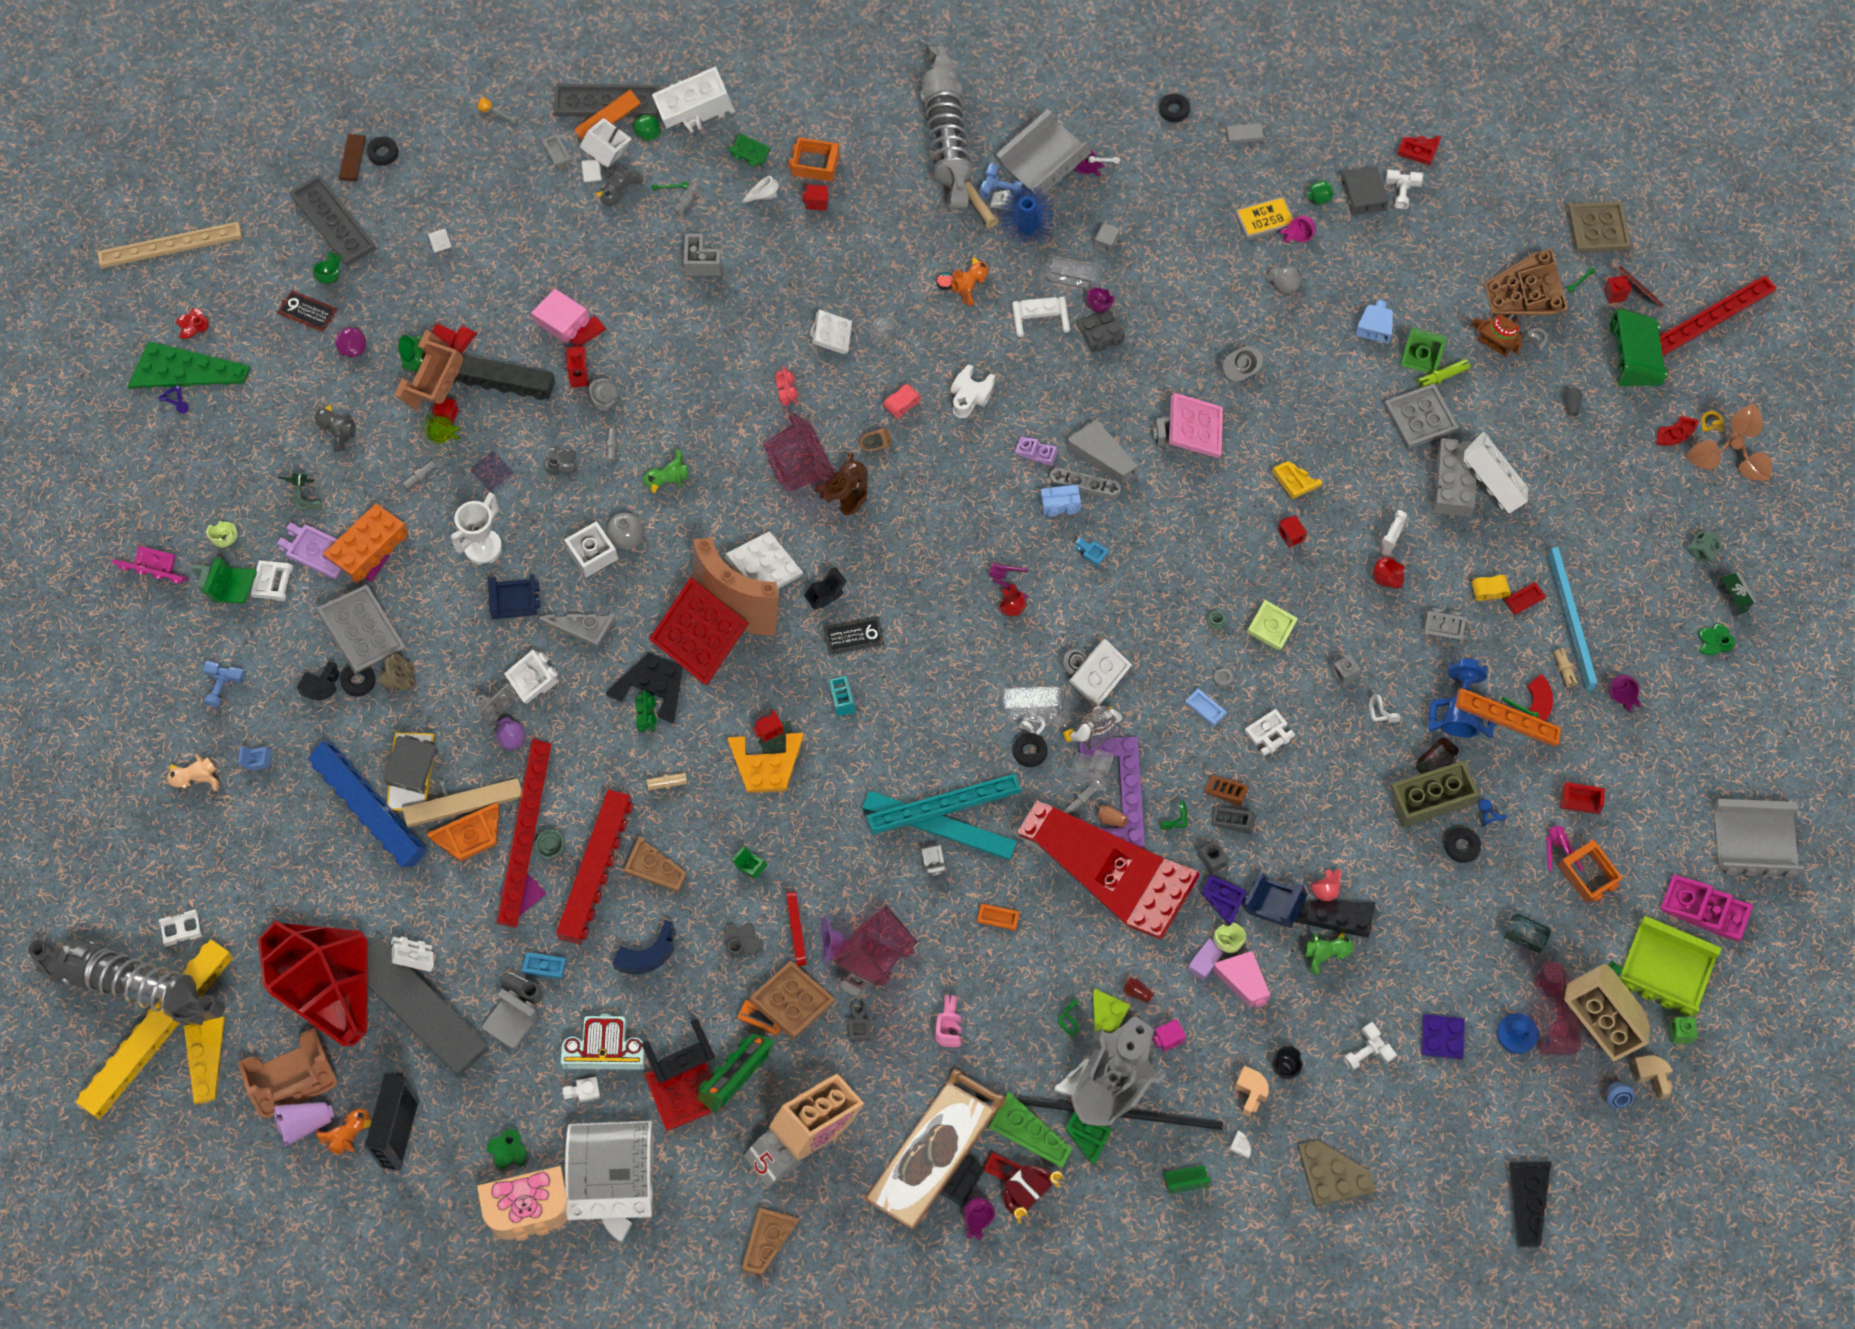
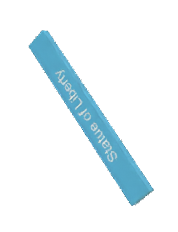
M1558 547L1551 548L1548 558L1586 691L1593 690L1597 684L1596 675L1560 550Z

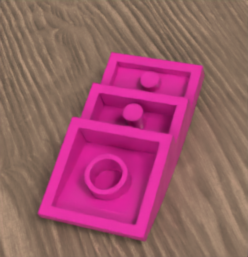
M1674 874L1661 906V911L1740 943L1753 910V904L1733 899V895L1713 890L1711 885Z

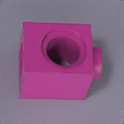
M1177 1019L1156 1028L1154 1031L1153 1041L1157 1048L1161 1047L1163 1052L1184 1043L1186 1040V1035Z

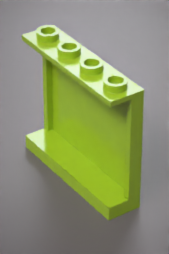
M1644 916L1639 924L1619 978L1630 992H1637L1646 1000H1656L1665 1008L1677 1009L1683 1016L1695 1017L1700 1010L1701 999L1715 961L1720 955L1722 948Z

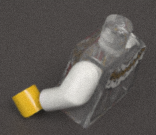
M1096 706L1092 712L1082 718L1077 732H1074L1072 728L1062 734L1066 742L1071 740L1083 742L1091 750L1120 733L1117 722L1122 720V715L1114 710L1112 706Z

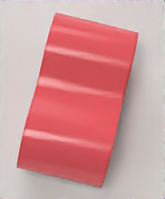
M905 384L895 394L890 395L884 401L883 406L897 419L907 410L918 404L921 396L909 384Z

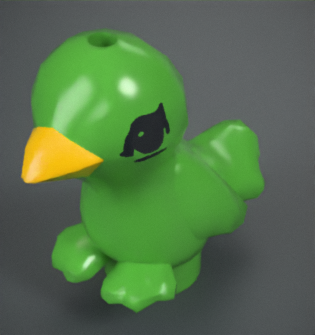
M676 449L675 459L662 471L660 467L649 470L644 475V485L651 489V492L654 494L664 483L677 482L679 488H682V479H688V465L682 464L684 461L683 453Z
M1342 932L1333 941L1318 940L1317 933H1314L1312 942L1307 941L1305 948V957L1311 958L1309 972L1316 976L1320 974V964L1328 960L1332 955L1336 956L1337 960L1348 957L1354 950L1353 941Z

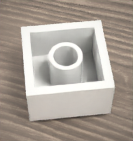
M597 521L564 539L568 553L586 578L618 560L615 547Z

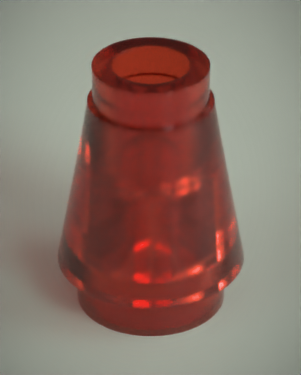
M1132 977L1128 979L1122 990L1126 992L1127 996L1149 1003L1154 995L1141 981Z

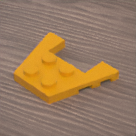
M803 733L786 734V753L746 755L745 736L728 737L729 745L748 793L787 791L796 758H798L799 749L804 740Z

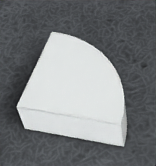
M1238 1130L1230 1151L1249 1159L1251 1154L1249 1141Z

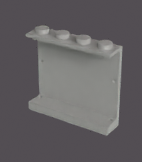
M1047 109L996 154V157L1009 173L1022 182L1035 195L1039 192L1041 194L1043 192L1047 193L1065 175L1074 170L1081 161L1086 159L1091 150L1086 141L1082 144L1055 120L1052 112Z
M1718 799L1713 807L1719 872H1725L1727 875H1735L1739 872L1745 873L1747 876L1761 873L1767 877L1784 874L1788 878H1793L1802 872L1804 866H1798L1794 814L1798 810V802Z

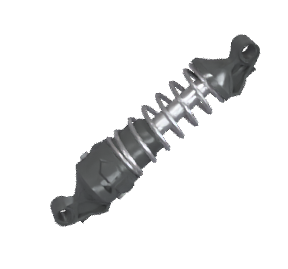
M73 939L64 947L55 951L54 946L41 940H35L28 949L30 956L38 965L36 971L44 973L45 976L60 984H71L90 991L100 990L103 995L112 993L115 999H121L125 996V1000L128 1003H134L138 1000V1005L141 1008L151 1005V1009L154 1012L163 1010L166 1016L181 1024L195 1023L202 1026L204 1020L220 1017L225 1011L223 1001L210 995L199 998L195 980L191 975L178 971L170 972L166 967H157L153 963H144L136 958L131 959L128 955H119L117 952L98 946L93 942ZM133 962L139 963L140 966L135 969ZM146 966L152 967L153 970L147 973ZM141 968L144 969V975L138 974L136 972ZM159 971H164L166 974L160 978ZM156 972L157 980L149 976ZM169 976L170 981L168 983L162 982V980ZM131 989L138 991L137 997L134 1000L128 998V992ZM143 993L151 995L150 1001L147 1004L141 1002L140 997ZM156 997L161 999L160 1008L154 1007L153 1001Z

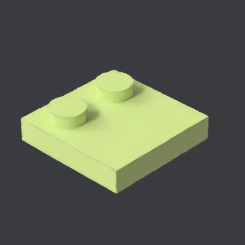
M1264 600L1247 633L1269 646L1281 650L1298 618Z

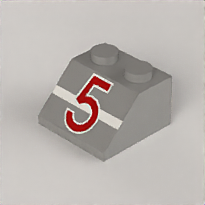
M771 1130L758 1138L744 1155V1158L768 1189L802 1164L801 1160H797Z

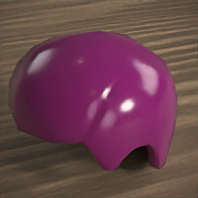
M1093 287L1086 296L1087 305L1095 312L1109 310L1115 300V296L1110 295L1109 289L1103 290L1100 287Z

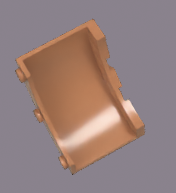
M713 538L693 539L692 578L696 579L717 598L750 622L745 629L746 631H751V634L776 635L778 610L777 583L754 580L734 571L719 556Z

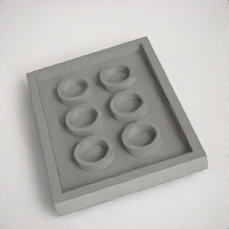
M364 585L316 608L317 614L354 674L387 659L394 653L398 654L406 648L368 585Z

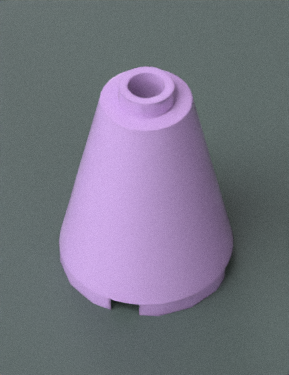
M326 1102L278 1105L273 1107L277 1129L283 1136L281 1142L284 1147L329 1124L331 1118L334 1117L331 1105L327 1106Z

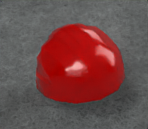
M1014 583L1010 584V590L1003 588L1002 593L1005 595V598L1000 603L999 610L1005 616H1019L1027 607L1024 594L1021 591H1017Z

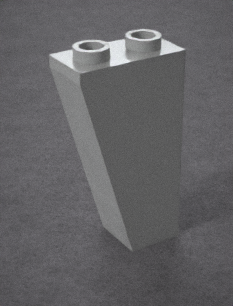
M1097 420L1085 424L1080 431L1074 432L1068 437L1067 448L1120 483H1125L1137 474L1138 465Z

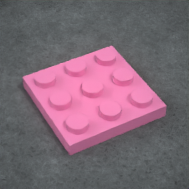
M1178 393L1172 394L1169 444L1219 458L1222 453L1223 407Z

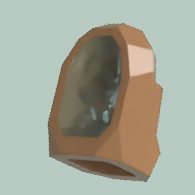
M887 427L866 433L861 437L859 445L863 450L869 452L892 445L890 432Z

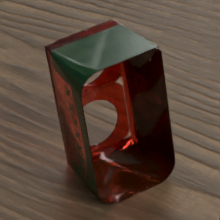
M1442 737L1417 760L1416 769L1422 774L1429 772L1421 763L1440 746L1444 747L1453 756L1445 765L1448 766L1456 759L1459 752L1458 747L1448 738Z

